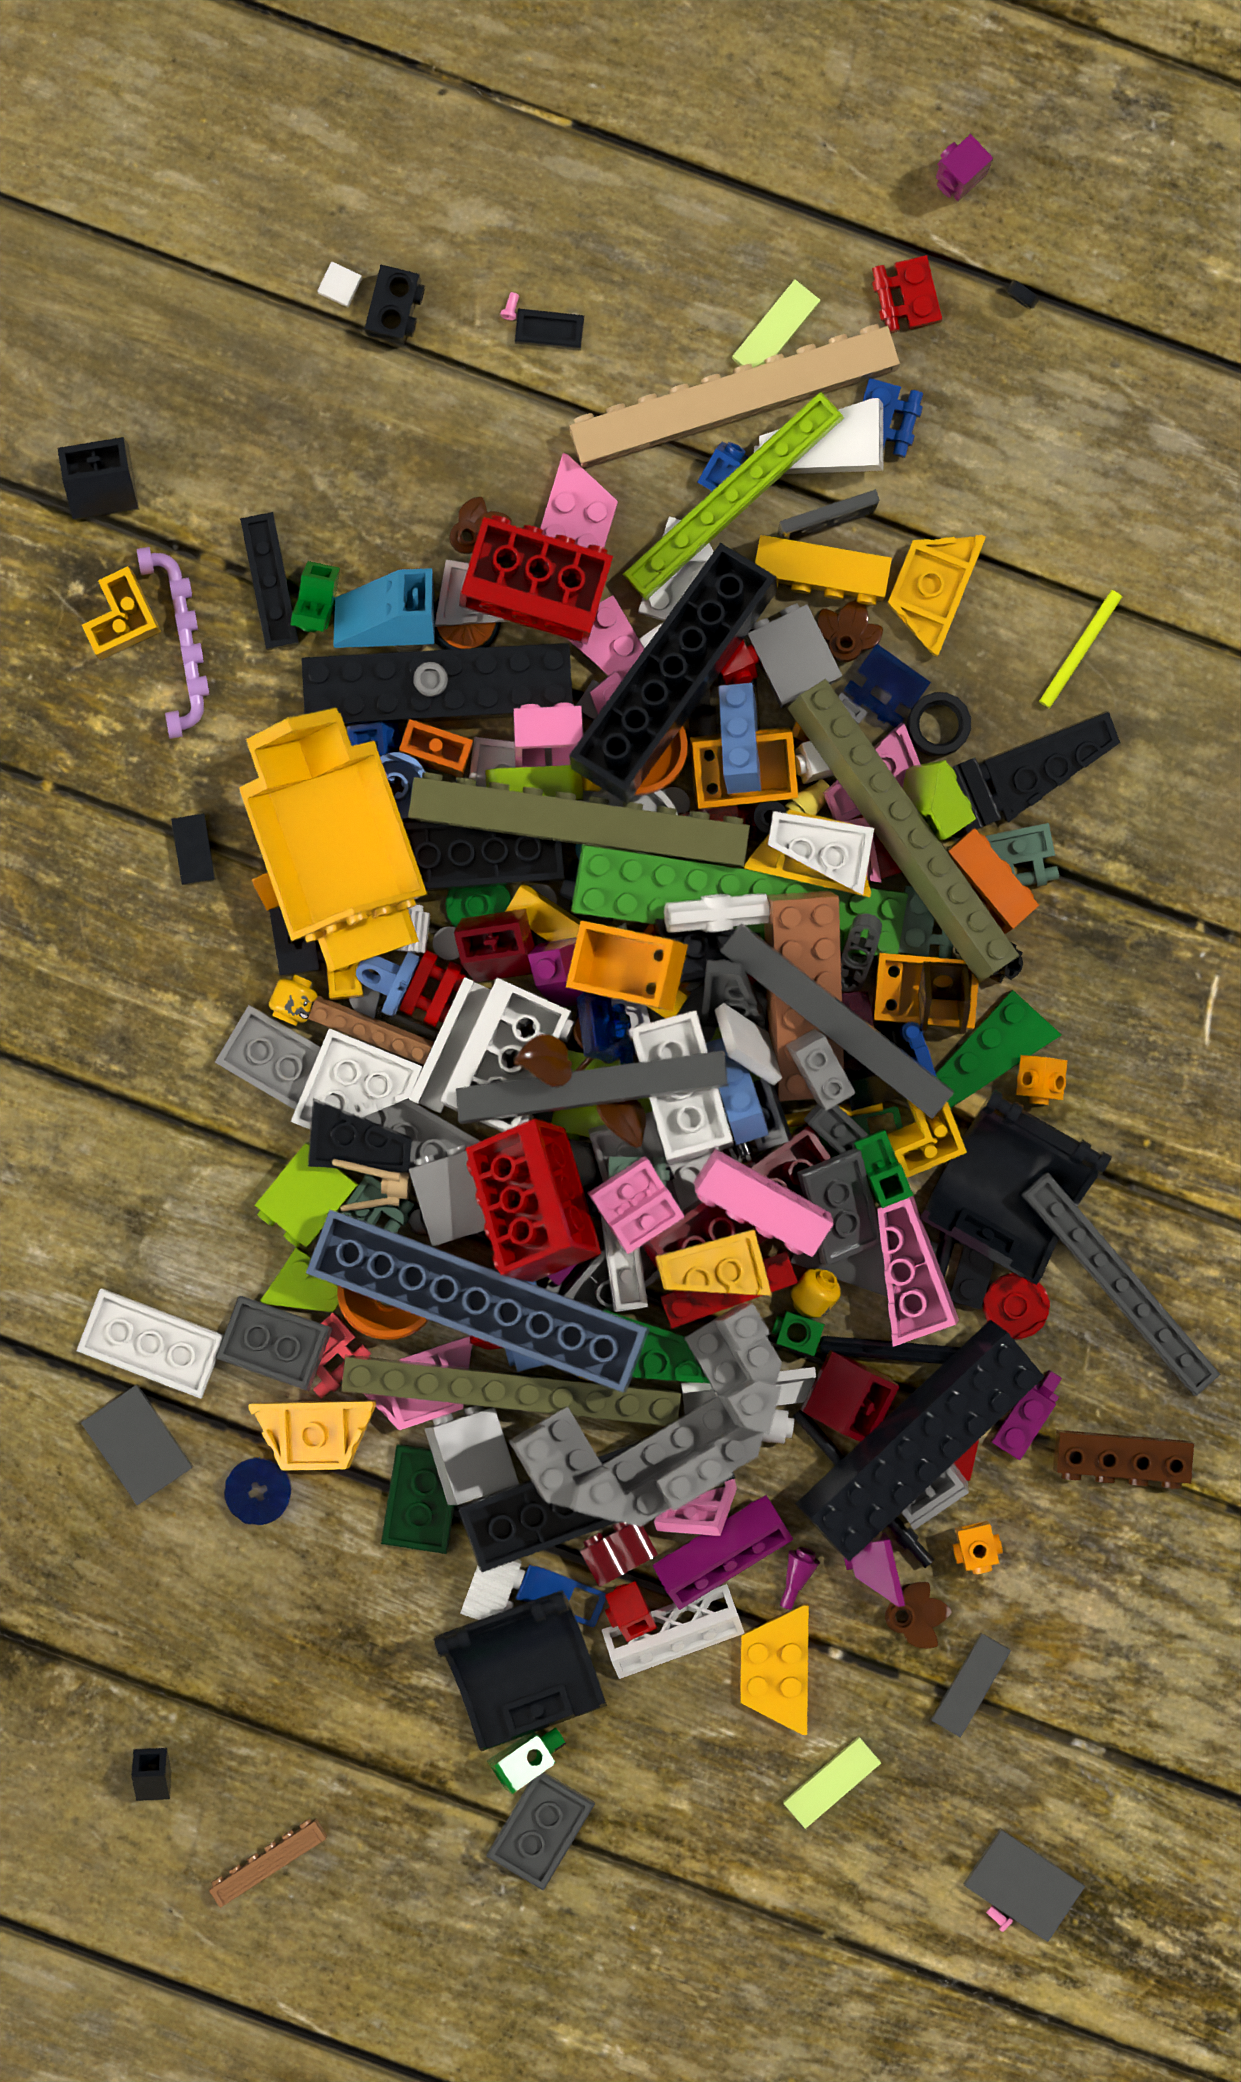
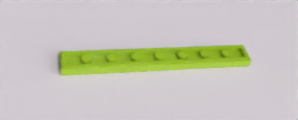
M819 392L622 575L645 600L649 599L844 419V416L822 392Z

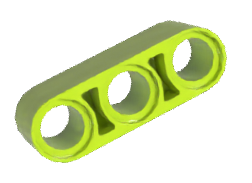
M571 765L485 770L487 788H489V782L509 785V791L522 792L523 787L543 790L542 796L556 797V792L575 794L577 801L583 800L582 776L573 771Z

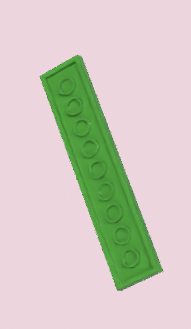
M582 844L571 911L580 914L655 924L656 919L664 920V909L667 902L699 900L701 896L716 894L741 896L757 893L775 895L830 891L839 896L840 951L843 950L855 916L867 913L876 916L882 923L880 939L874 956H877L879 953L898 954L908 893L870 887L871 896L866 897L744 868ZM764 923L745 925L752 932L760 933L761 939L765 940ZM863 929L861 937L867 938L869 930ZM858 949L850 951V953L866 955V953Z

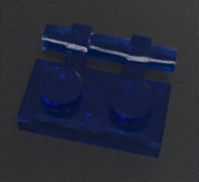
M876 644L857 670V673L867 679L865 684L861 687L850 680L843 691L854 698L852 700L859 706L863 704L877 714L879 721L884 724L888 722L896 728L905 719L894 711L901 703L911 711L931 682L879 644ZM875 686L891 696L887 704H884L870 694Z
M588 992L580 994L576 1000L584 1056L609 1063L619 1058L620 1065L634 1063L635 1046L634 1042L630 1040L629 1035L631 1019L626 1014L625 1005L615 1004L612 1007L610 998Z

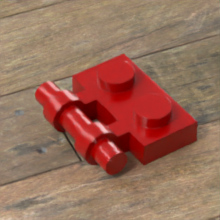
M927 255L896 262L894 264L896 276L887 277L885 265L872 268L875 279L872 282L874 293H878L881 310L879 311L881 322H885V326L889 327L890 333L900 331L898 319L904 317L907 319L909 330L942 322L943 319ZM899 288L903 305L894 306L891 290Z

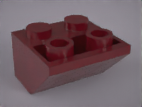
M526 909L461 918L454 931L461 964L474 982L532 974L527 954L535 946Z
M830 1350L800 1410L839 1433L861 1442L883 1421L900 1386L887 1375Z

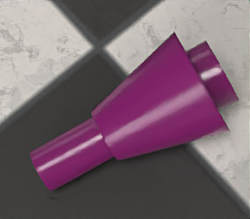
M797 1547V1550H789L786 1588L780 1602V1606L790 1610L793 1608L798 1592L804 1587L819 1566L820 1561L815 1558L816 1553L804 1547Z

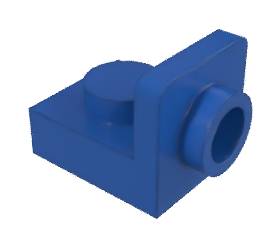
M721 442L715 449L697 483L713 491L749 458L745 455V450L735 443L728 442L726 444Z
M374 722L347 726V733L352 746L375 741L380 756L399 752L402 736L397 723Z

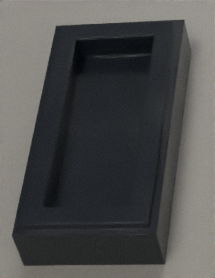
M518 308L515 344L581 351L584 315Z
M205 814L172 818L181 884L187 885L216 880Z

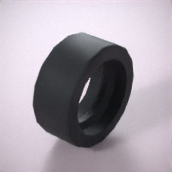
M933 692L923 696L912 707L907 718V731L912 744L920 752L931 757H944L955 753L966 742L971 731V716L967 706L958 697L947 692ZM934 705H944L950 708L956 714L959 721L956 736L944 744H934L927 741L919 728L922 713Z

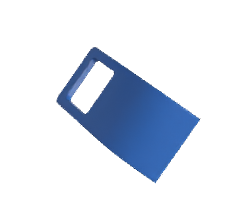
M529 1565L516 1599L530 1602L563 1590L569 1601L574 1588L578 1587L599 1596L590 1620L575 1615L577 1622L595 1627L606 1600V1593L545 1568Z

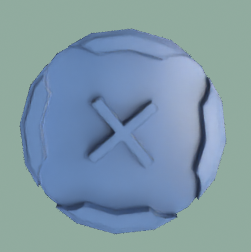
M408 951L402 965L399 966L376 956L361 961L356 969V976L363 985L387 996L382 1013L393 1016L400 1007L406 994L405 991L415 974L420 959L419 956ZM368 969L375 970L379 975L371 973Z

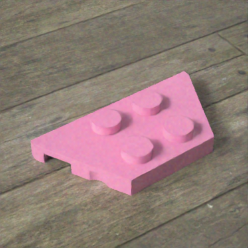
M563 453L540 529L543 530V535L555 538L556 535L568 536L574 539L575 544L588 548V545L592 544L605 548L618 501L568 454ZM535 571L532 573L533 575L542 576L541 572Z
M470 1336L398 1360L469 1368L473 1344H470ZM363 1393L369 1400H376V1408L398 1430L462 1410L464 1404Z

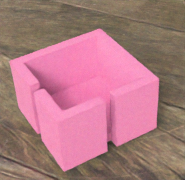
M565 702L555 704L554 707L526 704L520 708H514L515 768L546 766L545 748H551L552 766L571 765L569 755L583 736L581 706H574L572 703Z

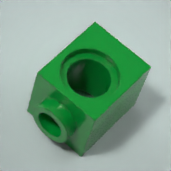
M785 1310L783 1317L777 1315L771 1334L776 1336V1344L815 1356L825 1324ZM793 1323H801L805 1326L806 1334L800 1341H792L787 1336V1330Z

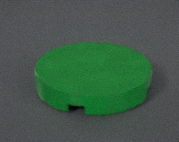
M505 885L451 889L448 891L445 903L447 916L453 927L456 928L461 918L505 912L511 902V896Z

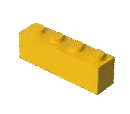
M760 535L755 564L777 576V588L779 583L790 585L791 591L810 594L811 589L824 591V596L827 598L842 600L844 595L857 597L856 602L876 605L877 601L883 602L885 598L892 558Z

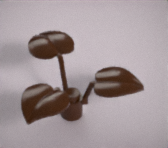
M586 1012L576 1019L573 1025L575 1039L583 1049L590 1051V1053L575 1071L584 1070L594 1060L595 1056L606 1064H611L618 1059L622 1052V1038L616 1025L608 1017L601 1015L600 1012ZM540 1034L533 1037L521 1048L514 1060L515 1064L527 1069L539 1080L553 1087H563L572 1077V1061L567 1059L568 1051L565 1044L550 1034ZM637 1099L597 1105V1111L601 1120L614 1134L636 1149L642 1145L646 1127V1115L641 1103Z

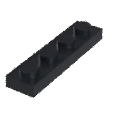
M270 512L240 518L266 650L300 644L297 628L291 625L293 608L274 513Z

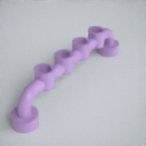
M150 547L137 549L141 575L153 574V567L161 566L166 569L169 577L191 709L187 715L179 717L178 710L165 712L169 739L183 737L182 730L193 727L200 721L204 713L203 696H209L206 676L199 677L197 666L199 663H204L201 644H194L192 631L198 630L195 610L188 611L186 598L192 597L189 578L182 579L179 565L172 557L164 553H151Z

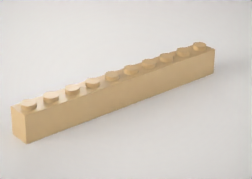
M878 324L862 328L860 335L850 338L847 337V334L838 335L829 339L828 345L816 348L815 344L806 345L797 349L796 355L784 358L783 354L774 355L765 359V364L754 368L752 364L742 365L733 369V374L722 378L720 374H713L701 379L702 384L690 388L688 384H681L669 389L670 394L658 398L656 394H649L637 399L638 404L625 407V404L622 403L607 408L606 414L594 417L592 413L579 416L574 419V424L569 425V431L580 466L582 468L593 466L811 398L819 392L827 393L868 380L869 378L897 371L900 362L889 327L879 328Z

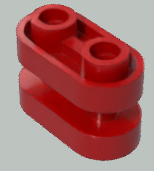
M426 950L399 1011L412 1016L417 1007L427 1012L423 1022L436 1027L438 1022L444 1023L451 1008V1004H448L449 998L453 991L458 992L466 975L461 973L463 966L453 961H450L447 969L437 966L436 962L439 955ZM430 977L440 981L433 1000L422 996Z

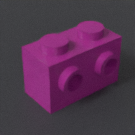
M971 134L959 145L953 142L940 155L942 159L937 164L939 166L936 175L938 180L937 186L948 198L953 196L957 201H960L988 174L993 157Z

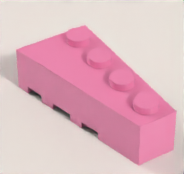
M909 1197L884 1208L879 1207L877 1211L893 1347L956 1325L959 1318L923 1221L920 1219V1213L914 1197Z

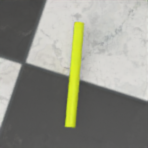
M1114 590L1110 591L1039 700L1042 705L1051 708L1122 599L1119 593Z

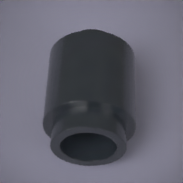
M777 801L762 802L755 809L753 823L755 828L763 835L770 833L771 823L766 822L764 819V814L767 811L786 813L784 806Z

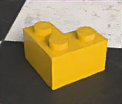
M128 566L98 580L112 611L82 624V627L95 655L100 660L161 632L134 572Z
M907 1099L915 1122L887 1134L897 1161L903 1167L906 1178L967 1153L948 1102L944 1104L932 1119Z

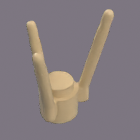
M338 1159L332 1161L334 1166L382 1177L381 1193L387 1194V1198L341 1205L340 1211L342 1212L385 1205L399 1206L400 1199H409L412 1183L410 1173L390 1172Z

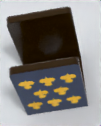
M923 961L918 993L921 1031H927L932 999L957 1001L960 1034H966L971 1006L967 964ZM940 975L949 976L953 980L947 987H938L933 981Z

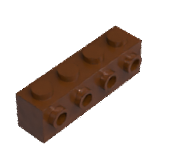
M1056 1430L1053 1470L1057 1473H1062L1061 1478L1067 1480H1081L1082 1475L1095 1476L1096 1482L1115 1483V1478H1127L1130 1485L1148 1486V1480L1162 1481L1161 1487L1181 1489L1182 1483L1191 1484L1194 1443L1187 1440Z

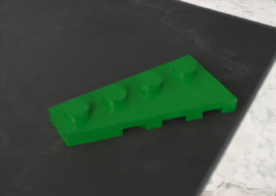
M1014 990L1009 992L936 1072V1077L954 1091V1094L947 1101L950 1109L1019 1064L1021 1055L1031 1056L1062 1035Z
M603 1309V1311L650 1328L634 1370L633 1378L710 1384L690 1351L684 1336Z

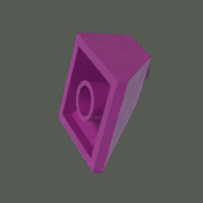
M577 937L539 943L527 954L535 985L547 1001L561 1007L612 999L566 987Z
M885 1532L879 1533L850 1562L843 1556L846 1570L853 1569L857 1579L896 1606H905L891 1542Z

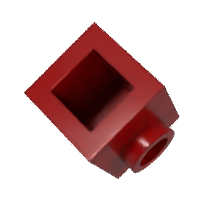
M742 641L720 672L725 685L750 683L754 678L758 677L755 664L760 663L753 645L746 646L744 641Z
M636 1581L619 1585L612 1592L605 1595L610 1606L605 1609L607 1618L612 1628L618 1626L627 1642L657 1628Z

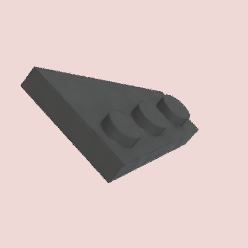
M707 960L701 1026L719 1027L715 1009L722 1003H725L768 1032L767 1017L742 964L732 963L728 960Z

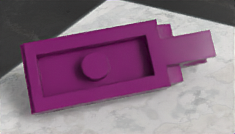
M1048 1370L1040 1384L1038 1383L1012 1407L991 1442L1016 1459L1021 1460L1056 1406L1055 1403L1059 1396L1053 1392L1062 1378Z

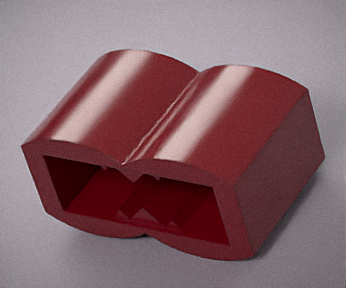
M617 1522L612 1525L615 1531L603 1537L601 1532H598L583 1541L585 1547L580 1549V1553L599 1587L658 1555L643 1525L637 1526L625 1522Z

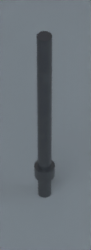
M798 1410L793 1415V1418L835 1466L845 1457L808 1414ZM898 1517L888 1525L897 1536L895 1539L903 1550L908 1549L924 1568L934 1561L933 1557L918 1541L919 1536L911 1527L907 1528Z

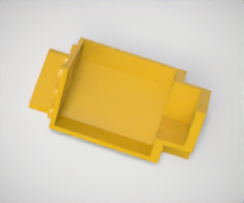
M337 708L287 718L247 738L246 741L259 778L239 787L291 941L304 937L307 943L318 940L329 972L419 942L408 909L416 906L415 899L426 895L427 892L375 741L352 746L341 713H338Z

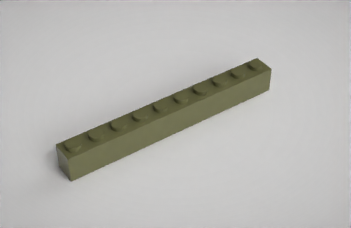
M824 679L800 694L788 707V710L869 826L874 828L876 836L979 983L1017 958L1019 954L828 681Z
M423 772L422 778L414 777L408 814L410 820L740 868L744 867L750 825H743L744 819L723 816V822L709 820L710 814L690 811L689 817L676 815L677 809L661 806L656 807V812L643 810V804L628 802V804L623 802V806L618 807L609 805V799L590 797L589 802L577 801L575 794L556 792V797L542 796L543 790L523 787L522 792L509 791V785L489 782V788L475 786L476 780L456 777L455 783L442 781L443 775Z
M345 1355L341 1390L346 1392L552 1414L568 1406L573 1416L665 1426L678 1419L681 1397L679 1391L672 1389L629 1385L627 1392L623 1393L594 1381Z

